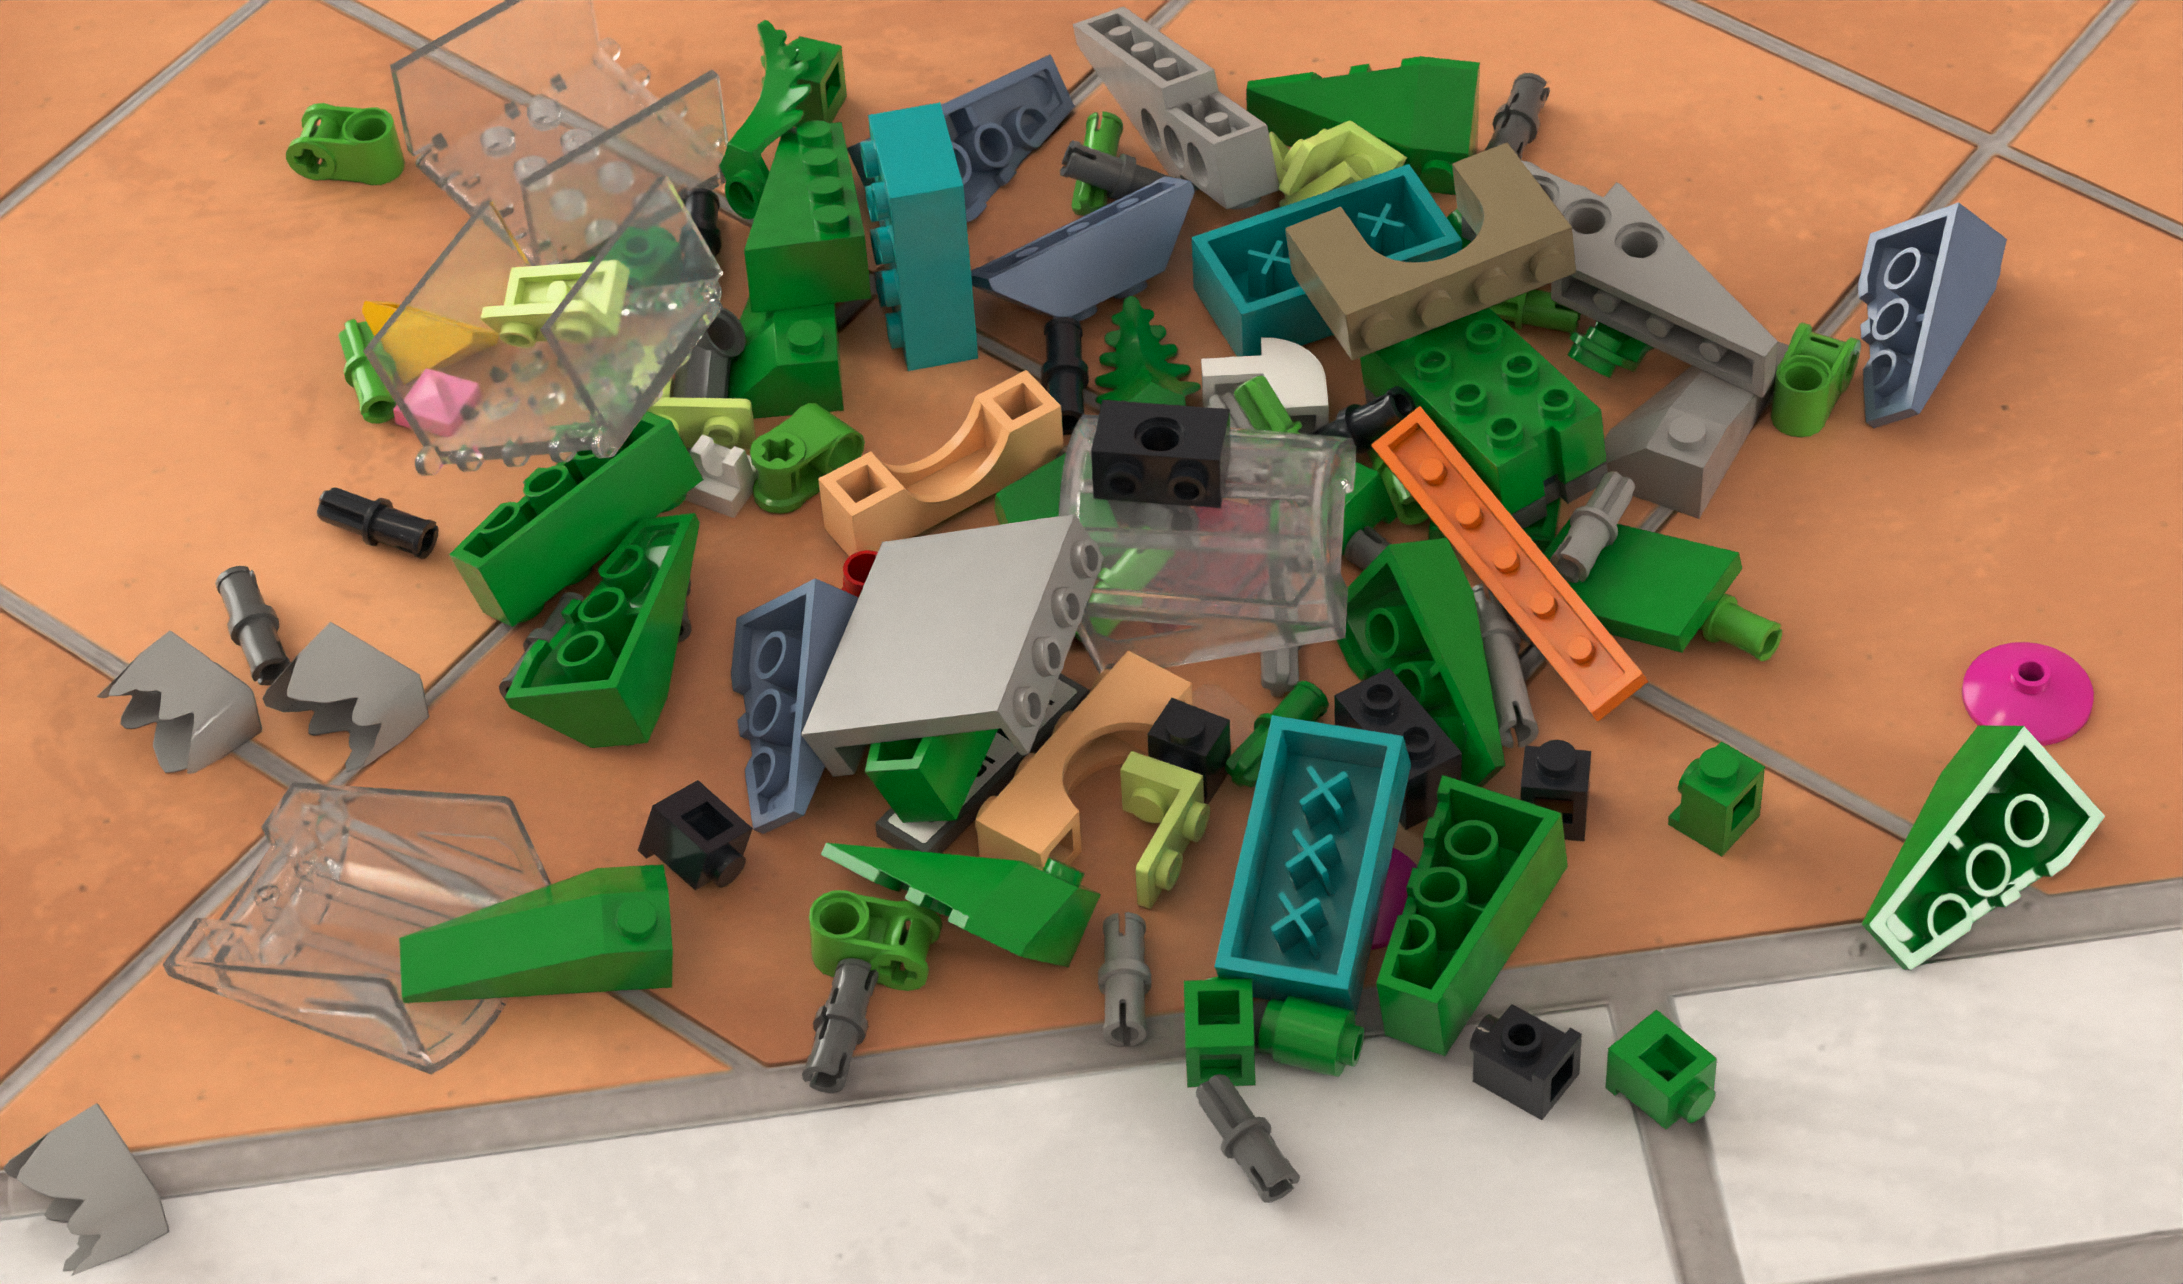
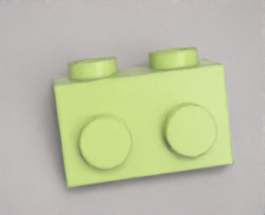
M613 260L511 268L504 305L483 307L481 321L496 331L504 343L521 348L533 347L536 342L558 340L563 343L578 345L585 343L587 338L612 337L625 270Z

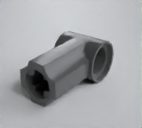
M720 306L711 307L668 336L666 342L667 356L676 370L673 397L728 398L731 359L739 355L744 350L746 344L745 331L741 322L728 309Z

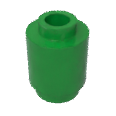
M1291 995L1285 1001L1272 998L1266 1006L1261 1021L1258 1048L1260 1052L1272 1054L1274 1062L1339 1077L1346 1065L1356 1066L1363 1046L1364 1027L1355 1025V1012L1350 1009Z

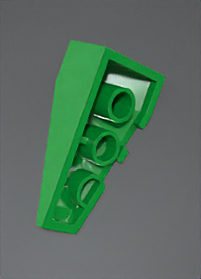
M1420 56L1402 59L1401 66L1397 68L1372 71L1369 64L1351 66L1347 75L1322 78L1315 72L1252 80L1248 81L1246 87V107L1249 113L1267 125L1269 133L1272 131L1289 147H1292L1299 139L1305 140L1317 135L1322 129L1328 130L1350 120L1406 156L1407 159L1404 165L1410 164L1428 192L1456 195L1452 163L1476 155L1478 149L1480 62Z
M695 513L647 518L638 521L598 568L599 575L602 578L600 583L583 602L572 599L561 612L566 623L550 642L538 639L525 654L505 696V700L511 709L590 748L648 743L668 698L700 524Z
M1978 725L1940 773L1861 925L1903 970H1912L1968 933L1974 922L1996 907H2007L2021 897L2020 891L2041 877H2051L2068 866L2106 816L2025 726Z
M664 864L596 868L400 937L402 1004L672 988L673 946L669 892Z

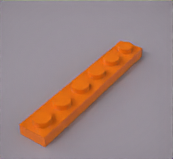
M1421 406L1371 444L1377 455L1597 722L1648 682L1642 671Z

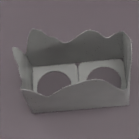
M332 622L294 658L267 689L262 698L265 706L281 712L313 710L314 714L308 731L311 735L348 731L350 733L349 747L352 749V752L345 763L347 772L360 766L364 768L401 743L429 717L420 674Z
M168 631L141 652L97 696L98 698L121 695L132 696L121 716L120 724L126 729L139 728L153 722L157 723L153 748L159 765L165 773L187 769L188 774L196 773L224 758L262 732V725L252 689L172 631Z
M97 1103L44 1135L41 1139L9 1160L3 1167L8 1176L16 1178L25 1187L50 1198H55L48 1206L44 1216L49 1220L69 1221L67 1228L70 1233L79 1235L77 1243L79 1248L65 1261L63 1271H73L71 1276L129 1254L170 1231L156 1188Z

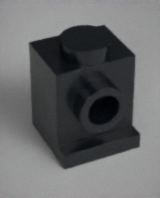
M1171 698L1147 734L1148 756L1203 775L1204 803L1209 804L1228 775L1225 770V762L1231 756L1230 720Z
M1550 740L1540 747L1525 745L1520 800L1535 804L1536 798L1574 801L1573 814L1562 813L1565 840L1585 841L1590 789L1591 751L1575 750L1570 743L1563 740Z
M697 780L652 805L638 852L646 859L655 854L694 890L711 881L719 888H722L733 882L743 870L746 863V858L743 855L753 828Z
M1513 1004L1509 1006L1500 1019L1488 1014L1480 1021L1470 1040L1469 1047L1474 1052L1473 1082L1538 1119L1543 1120L1580 1073L1582 1034L1572 1028H1569L1564 1033Z

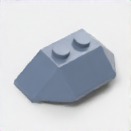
M1164 176L1121 199L981 267L971 270L972 287L1040 315L1052 318L1070 317L1077 321L1087 319L1098 311L1097 304L1113 296L1120 299L1135 295L1147 288V279L1165 271L1195 193L1192 182L1190 180Z

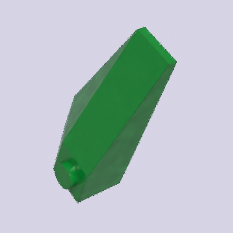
M749 297L739 320L745 331L746 344L744 350L731 359L728 398L750 400L753 419L790 416L807 403H816L828 412L844 411L836 303L751 313Z
M1447 538L1388 545L1323 613L1348 666L1357 677L1363 681L1390 668L1462 752L1461 781L1483 787L1506 765L1474 592Z
M826 843L821 853L822 856L876 884L897 892H901V889L908 891L905 896L906 900L949 917L948 922L1023 958L1069 967L1101 896L1100 893L1081 885L1085 875L1084 872L1048 857L1044 867L1016 860Z

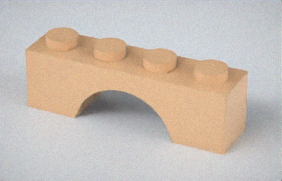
M1025 370L975 396L971 410L961 428L952 439L932 455L907 465H889L880 461L870 451L824 475L818 481L825 530L849 557L856 552L864 550L878 552L882 542L912 538L1053 461L1064 447L1061 405Z
M1127 651L1111 670H1103L1095 679L1090 693L1074 711L1069 710L1060 717L1054 727L1052 736L1036 753H1029L1023 758L1015 772L1014 778L998 796H990L982 804L975 820L979 857L1023 861L1044 867L1048 857L1071 865L1082 852L1079 810L1070 800L1072 792L1091 774L1109 766L1124 764L1131 751L1148 756L1147 734L1170 699L1174 698L1193 706L1192 683L1130 651Z

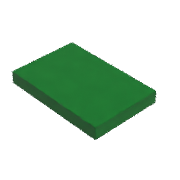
M1570 518L1543 553L1549 561L1568 534L1571 527ZM1616 524L1618 527L1617 538L1613 544L1601 550L1586 580L1583 582L1578 580L1577 583L1567 581V583L1611 635L1682 653L1741 572L1742 564L1739 552Z

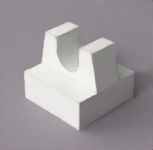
M701 435L690 450V456L704 480L687 492L685 500L735 518L753 493V485L758 478V470L752 465L751 458L744 449L736 446L730 449L714 443L711 437Z

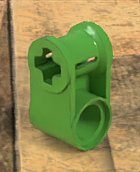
M325 103L313 104L307 107L302 116L303 130L300 137L292 140L286 151V160L289 166L299 175L312 180L329 179L382 185L399 177L405 167V160L394 120L389 112L380 108L363 109L339 107ZM323 158L321 164H318L319 159Z
M1799 323L1791 338L1788 350L1776 371L1771 420L1780 432L1794 437H1808L1822 430L1841 393L1846 391L1853 378L1860 356L1861 341L1851 337L1844 342L1812 332L1810 324Z
M807 403L801 406L790 418L771 431L759 436L751 445V462L758 470V478L753 485L755 503L765 511L778 514L792 512L800 508L808 499L820 492L819 478L862 456L865 444L863 435L816 403Z
M834 890L821 895L810 908L809 923L812 960L816 968L823 974L834 977L839 961L847 958L861 959L872 965L870 971L877 970L879 976L877 984H883L896 990H916L926 983L929 973V967L925 961L930 944L938 940L943 924L935 911L920 907L910 901L897 902L858 895L847 890ZM906 921L911 922L909 930L907 929ZM902 962L904 963V967H905V970H904V971H901V970H900V966H901V963H902Z

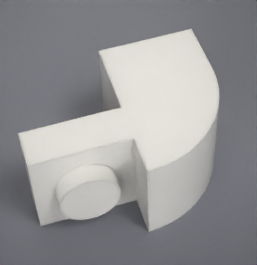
M1261 338V355L1201 359L1203 407L1209 404L1208 399L1215 394L1221 396L1226 393L1234 395V391L1241 384L1253 377L1263 375L1267 378L1292 421L1299 420L1303 427L1298 430L1301 436L1329 424V404L1325 371L1320 361L1306 348L1283 339Z

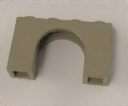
M1508 143L1452 163L1457 209L1477 237L1464 249L1451 256L1417 263L1387 258L1374 251L1367 244L1342 207L1285 228L1293 276L1352 361L1576 273L1572 226Z

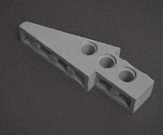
M1124 6L1073 24L1077 46L1170 177L1190 180L1195 191L1202 190L1226 209H1244L1254 206L1261 200L1262 196L1279 190L1267 125L1219 92L1213 68Z
M1522 161L1572 226L1576 273L1551 283V300L1761 398L1766 394L1775 382L1778 341L1621 184L1616 182L1609 192L1602 197L1584 186L1575 185L1546 172L1531 162ZM1462 216V237L1473 241L1477 235Z

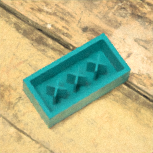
M941 103L868 115L871 140L860 142L866 178L875 177V183L865 186V194L871 222L879 221L880 227L870 229V239L875 264H884V271L874 272L880 307L887 306L892 308V313L885 314L891 349L902 348L908 371L979 359L964 186Z
M1410 164L1192 237L1193 288L1237 357L1261 355V338H1278L1303 346L1334 335L1292 274L1285 232L1286 227L1342 207L1367 244L1374 251L1387 258L1403 262H1429L1451 256L1462 250V239Z
M1272 715L1214 968L1218 977L1252 979L1254 998L1265 1000L1274 998L1285 1001L1291 995L1350 1009L1357 1015L1411 768L1403 736Z

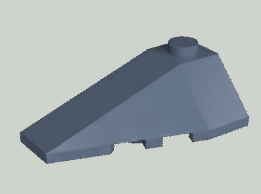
M1051 54L941 104L964 186L967 223L976 219L988 206L986 202L999 187L1006 185L1017 173L1015 169L1032 150L1039 148L1075 107ZM860 142L848 147L847 151L864 187L875 183V177L866 178Z
M1959 202L1870 233L1858 282L1859 299L1867 304L1868 319L1860 324L1861 339L1868 343L1870 347V359L1863 368L1866 423L1873 428L1920 414L1996 290L2007 239Z
M816 578L736 618L731 679L733 691L742 694L744 697L746 712L737 721L740 737L750 740L752 757L746 765L745 777L753 830L762 834L805 815L825 768V765L808 745L801 733L859 597Z

